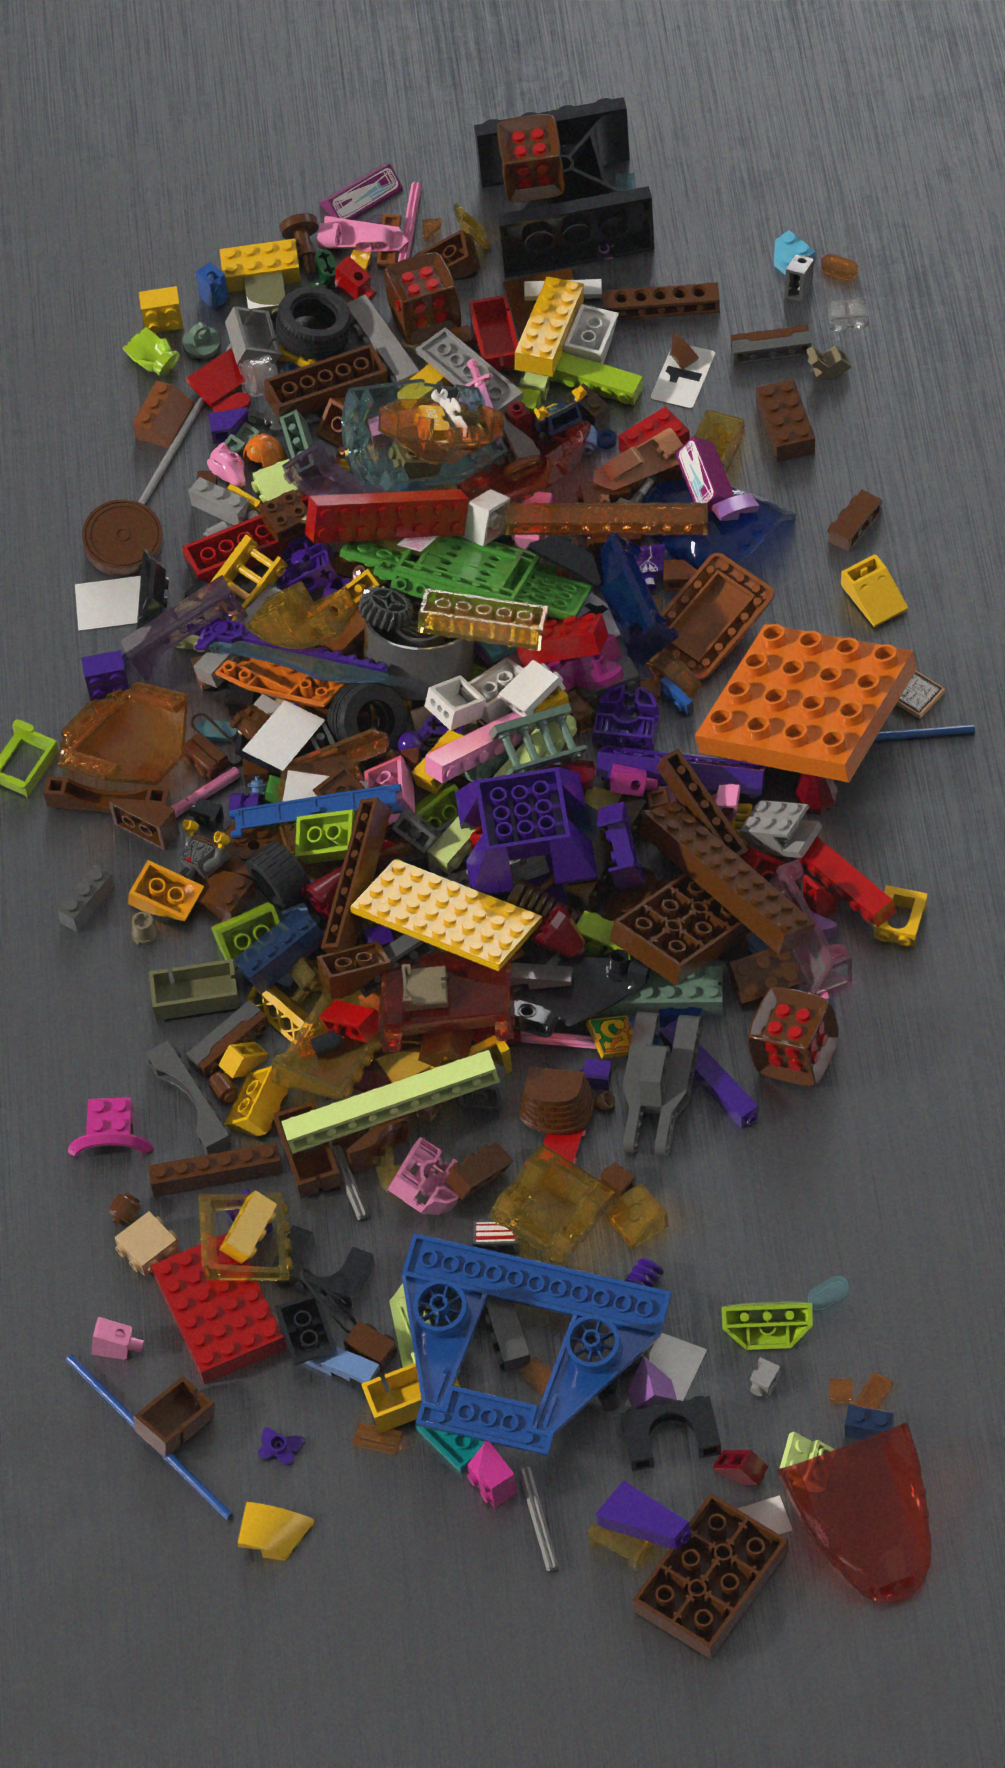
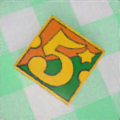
M627 1016L588 1020L586 1025L601 1059L629 1055L633 1029Z

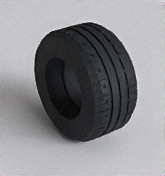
M351 683L343 687L334 696V700L331 701L330 708L328 709V730L339 751L352 759L379 760L386 758L398 749L399 738L407 732L408 716L404 702L394 689L384 683ZM366 702L373 705L378 716L376 731L368 740L362 737L357 726L358 713Z

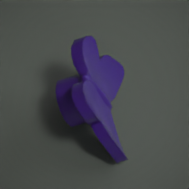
M265 1427L262 1432V1443L264 1445L261 1446L258 1453L262 1459H271L275 1456L278 1457L282 1464L291 1465L294 1463L293 1453L300 1451L305 1443V1439L297 1435L285 1438L283 1435L277 1434L273 1429Z

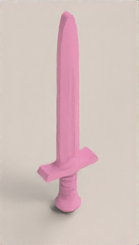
M471 359L467 362V367L471 370L474 380L465 386L469 390L475 387L493 437L499 446H503L500 426L485 385L486 381L492 380V376L490 374L481 376L478 369V361Z

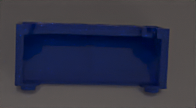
M614 532L607 538L595 559L601 579L599 587L628 650V657L633 662L636 661L644 665L677 639L679 634L676 628L670 629L667 626V618L660 615L636 561L641 553L639 545Z

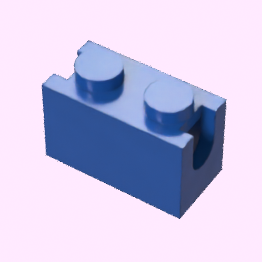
M211 262L195 272L199 296L211 308L215 310L218 308V305L221 306L229 300L225 274Z

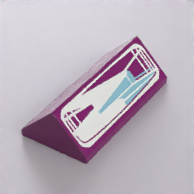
M385 164L380 165L319 203L332 217L353 220L402 191L403 187L391 165Z
M693 436L676 453V458L698 515L713 511L712 506L714 504L734 497V493L714 443Z

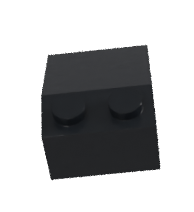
M314 1294L275 1306L278 1321L294 1366L337 1352L322 1304Z

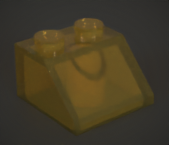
M642 1182L624 1193L606 1216L631 1249L636 1248L668 1227L667 1212Z

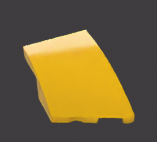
M246 1502L238 1538V1547L261 1550L263 1558L286 1561L293 1548L302 1541L304 1534L310 1527L314 1526L315 1520L283 1508Z

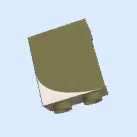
M282 272L245 277L247 307L250 308V313L253 309L269 311L271 320H276L279 304L283 297H285Z

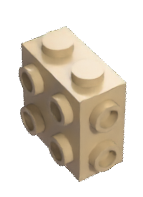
M148 1211L115 1237L117 1244L115 1249L121 1257L124 1258L126 1256L130 1260L129 1264L134 1271H140L146 1276L153 1272L152 1264L177 1253L179 1250L177 1244L178 1237L172 1230L168 1231L164 1227L165 1224L159 1216L154 1217Z

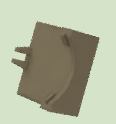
M410 964L402 965L403 1004L405 1011L449 1007L446 966L411 969Z

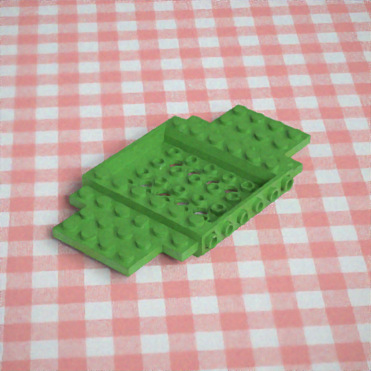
M463 536L437 537L421 552L397 545L403 539L346 542L340 550V557L345 558L347 561H357L364 563L368 567H375L373 575L378 576L382 580H392L390 588L394 591L508 623L512 615L519 619L530 620L534 612L540 613L543 617H554L559 620H564L570 616L577 617L591 594L593 586L558 576V567L540 562L541 557L530 551L495 541L481 546L463 538Z

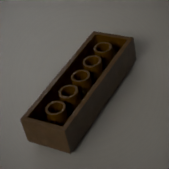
M622 794L617 803L626 802L631 821L629 825L636 849L640 841L641 834L639 829L644 812L648 811L647 802L633 795ZM601 828L592 843L598 879L569 883L566 886V896L572 909L580 910L582 915L584 911L597 913L601 907L602 899L607 897L611 890L613 878L608 869L618 865L612 861L611 851H614L613 845L607 841L605 831L608 829Z

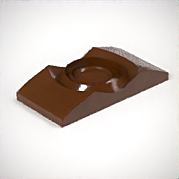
M417 1111L377 1124L347 1149V1156L351 1172L355 1175L380 1165L384 1155L391 1152L397 1145L406 1143L417 1125Z

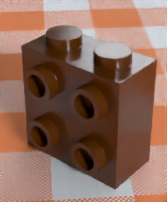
M294 489L258 506L261 520L279 545L305 533L307 507Z

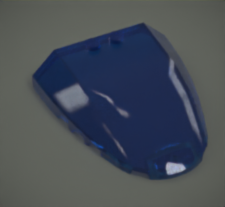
M685 479L668 480L656 485L645 495L641 506L655 514L653 520L645 528L656 544L659 543V545L665 544V554L667 556L670 555L673 559L685 560L696 570L714 553L724 554L741 566L781 521L788 520L794 523L796 521V514L772 501L752 494L759 504L758 512L740 513L738 520L720 521L714 511L698 515ZM731 487L734 496L752 494L744 490Z

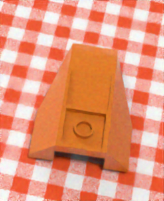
M267 622L256 631H266L269 633V636L281 635L284 637L283 640L295 638L299 642L298 644H305L298 636ZM255 646L238 664L227 660L215 672L217 676L247 690L309 707H325L350 682L348 677L329 662Z

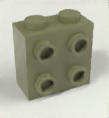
M422 439L394 440L392 447L389 449V458L392 460L394 468L401 479H438L442 462L434 446H424Z

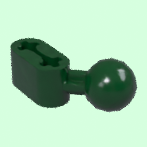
M320 250L315 255L319 282L310 283L307 287L315 286L327 290L333 289L337 265L330 251Z

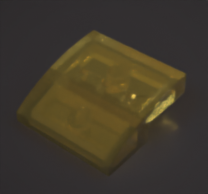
M456 203L454 205V212L460 227L487 251L491 245L481 236L486 229Z

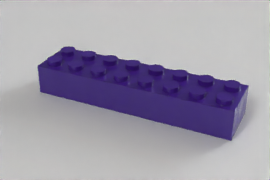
M604 745L598 751L596 777H601L603 781H610L614 763L646 770L647 778L658 779V784L667 786L668 784L656 767L660 759L671 752ZM683 754L709 793H716L719 785L735 784L740 785V793L746 794V797L758 798V795L761 796L766 789L767 766L732 759Z

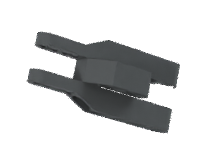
M637 1012L623 1082V1090L629 1106L623 1139L624 1152H637L644 1113L660 1114L655 1140V1154L668 1156L675 1119L690 1100L703 1029V1019L701 1016L679 1015L670 1059L669 1046L655 1045L656 1038L659 1037L660 1013Z

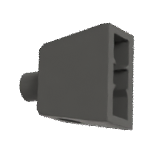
M808 255L794 256L786 268L784 298L799 302L804 301L813 280L814 260Z

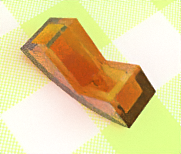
M660 651L647 662L656 679L661 680L667 676L688 697L702 686L693 672L670 653Z

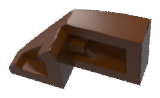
M677 333L673 334L670 356L673 357L683 370L696 362L699 357Z

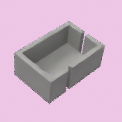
M234 306L225 324L237 365L272 370L281 352L278 342L275 341L276 335L269 311L253 309L250 313V308Z

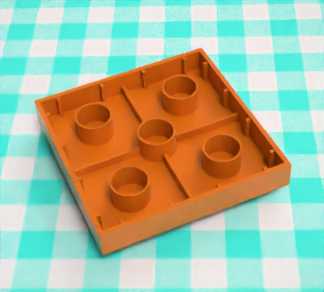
M764 624L696 732L695 739L699 753L849 783L917 670L914 652L912 650L896 648L889 644L879 645L857 641L849 637L841 638L820 634L816 631L786 628L779 624Z

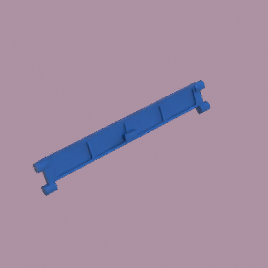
M392 784L230 810L229 817L230 819L235 818L236 830L230 832L231 838L243 837L242 830L295 822L298 816L351 809L357 812L361 799L378 797L386 806L391 807L393 814L402 813L404 811L403 804L398 805L397 793L402 792L401 784Z

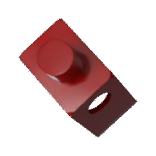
M347 256L336 267L334 286L336 290L352 300L365 294L370 301L375 298L377 291L371 288L370 274L351 257Z

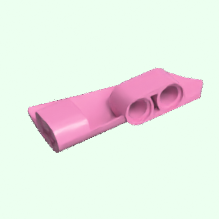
M331 216L324 217V223H320L317 237L320 249L356 248L362 252L401 251L409 243L399 227Z

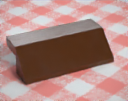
M457 997L448 1000L449 1007L429 1009L418 1061L436 1068L440 1066L444 1057L454 1061L469 1057L479 1005Z

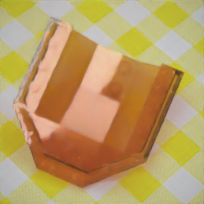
M137 681L132 683V688L125 691L118 689L107 694V698L98 702L95 699L88 702L62 729L63 741L60 742L59 752L61 758L58 759L59 767L105 781L157 785L164 780L165 776L184 757L188 695Z

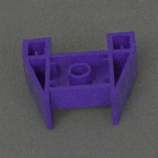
M626 802L599 808L597 826L608 829L605 831L607 841L613 845L614 851H611L612 861L618 865L608 869L615 887H618L619 890H626L646 885L642 864L638 861L629 825L631 821Z

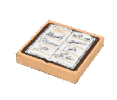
M915 671L896 705L921 719L943 696L945 688Z

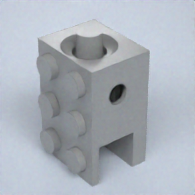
M759 800L739 831L748 845L774 856L803 858L822 829L819 821L802 820L809 808L808 804Z

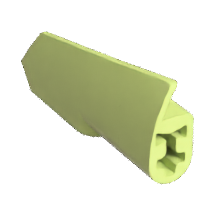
M402 1283L389 1302L403 1368L416 1362ZM429 1319L425 1321L427 1324L431 1325Z

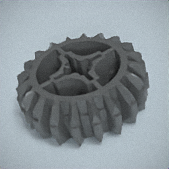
M379 586L369 587L368 590L362 593L358 605V612L362 614V618L367 619V623H372L373 626H378L380 629L384 628L387 631L391 629L393 631L403 630L404 627L410 624L414 611L410 599L405 598V595L400 594L399 591H394L392 588L388 589L385 586H382V588Z

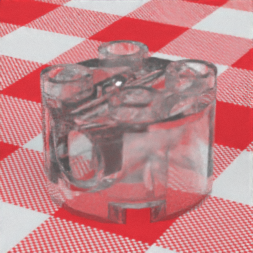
M264 355L246 359L243 363H239V371L243 375L244 380L242 383L244 393H249L253 398L264 395V380L278 375L275 364L270 363V360H273L271 356Z

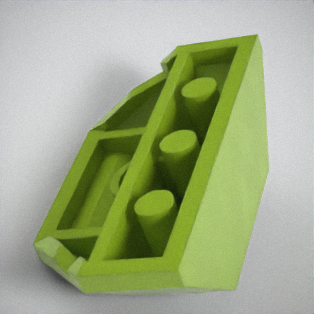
M758 1302L722 1306L723 1330L746 1350L792 1348L813 1326L812 1303Z

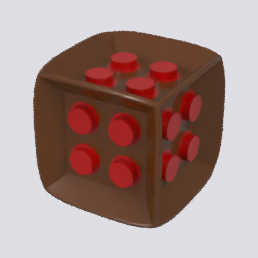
M548 114L512 118L498 123L497 136L503 161V179L508 200L511 202H527L562 195L565 192V178L560 157L558 128L554 116Z
M426 253L393 263L385 268L384 281L388 304L395 324L407 343L427 341L445 327L448 330L461 327L459 296L453 277L440 254Z
M772 987L769 989L760 1003L748 1034V1048L756 1070L767 1077L803 1086L817 1085L830 1063L838 1041L839 1028L834 1008L827 999L815 994L784 987Z

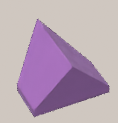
M643 1356L628 1389L632 1409H643L653 1404L664 1405L677 1400L672 1380Z

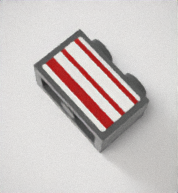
M505 1218L502 1220L481 1219L473 1221V1247L504 1254H519L518 1220Z

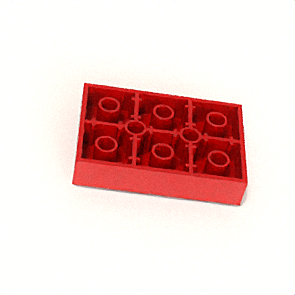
M228 1233L151 1265L154 1278L204 1385L286 1350L284 1336L247 1259L241 1264L219 1250Z

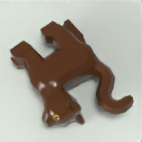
M252 704L245 711H239L229 724V727L237 728L250 741L271 716Z

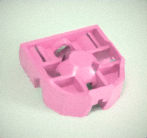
M419 1137L387 1190L422 1214L440 1215L450 1212L460 1197L445 1179L450 1174L449 1169L458 1161L453 1158L449 1164L447 1162H440L441 1158L439 1156L442 1150ZM414 1163L420 1166L415 1175L409 1172ZM435 1169L440 1171L438 1174L434 1173ZM418 1192L428 1198L425 1204L422 1202L418 1204L417 1199L414 1198Z

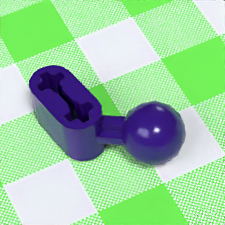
M431 715L424 721L422 727L416 733L406 732L402 734L398 741V748L401 751L402 749L419 747V754H421L426 739L429 737L441 738L449 729L434 715ZM431 722H433L434 726H437L434 730H432L431 726H428ZM464 725L458 727L455 732L460 734L463 731Z

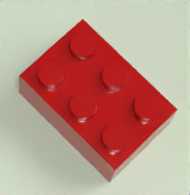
M665 406L618 435L619 451L623 453L633 446L637 447L667 428H671L676 433L684 446L690 440V431Z

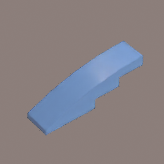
M336 1347V1353L304 1362L330 1376L334 1373L348 1381L354 1379L360 1383L374 1379L380 1369L379 1364Z

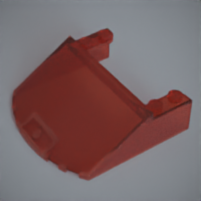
M449 951L420 956V961L409 963L408 959L401 961L402 965L410 964L411 969L446 966L449 1005L446 1008L405 1011L403 1004L402 966L393 969L390 966L382 972L378 1025L383 1052L400 1051L402 1036L495 1027V1036L498 1041L514 1039L515 1007L512 957L500 971Z

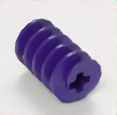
M641 1258L624 1281L654 1287L655 1285L652 1281L658 1282V1275H663L664 1270L657 1263Z

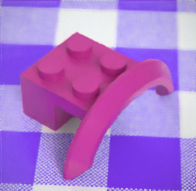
M131 1097L88 1099L86 1135L71 1142L68 1146V1153L73 1156H79L82 1151L88 1148L117 1145L133 1148L143 1154L152 1152L154 1147L148 1140L131 1134V1129H134V1107Z

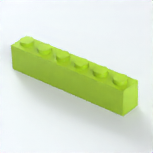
M566 352L562 353L554 375L550 377V381H556L569 387L577 388L584 383L595 394L633 406L643 389V376Z

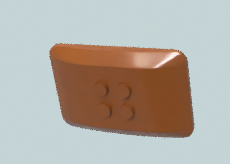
M711 554L643 634L644 644L693 679L704 680L728 656L766 610L774 598L773 588L724 554Z

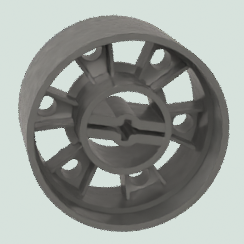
M404 594L405 598L410 599L414 611L410 624L404 627L403 630L393 631L391 629L387 631L384 628L380 629L378 626H373L372 623H367V619L364 618V659L370 658L373 664L385 662L388 665V670L385 674L364 670L370 682L384 683L394 689L404 699L426 700L429 687L460 675L467 682L472 677L475 635L474 613Z

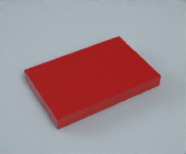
M229 349L188 376L186 382L210 407H213L217 402L225 399L253 380L256 374L248 366L237 365L234 353Z

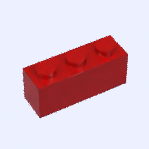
M335 1000L319 1016L328 1032L334 1029L335 1033L340 1032L341 1036L366 1043L385 1026L380 1019V1013L376 1009L351 1004L347 1001Z

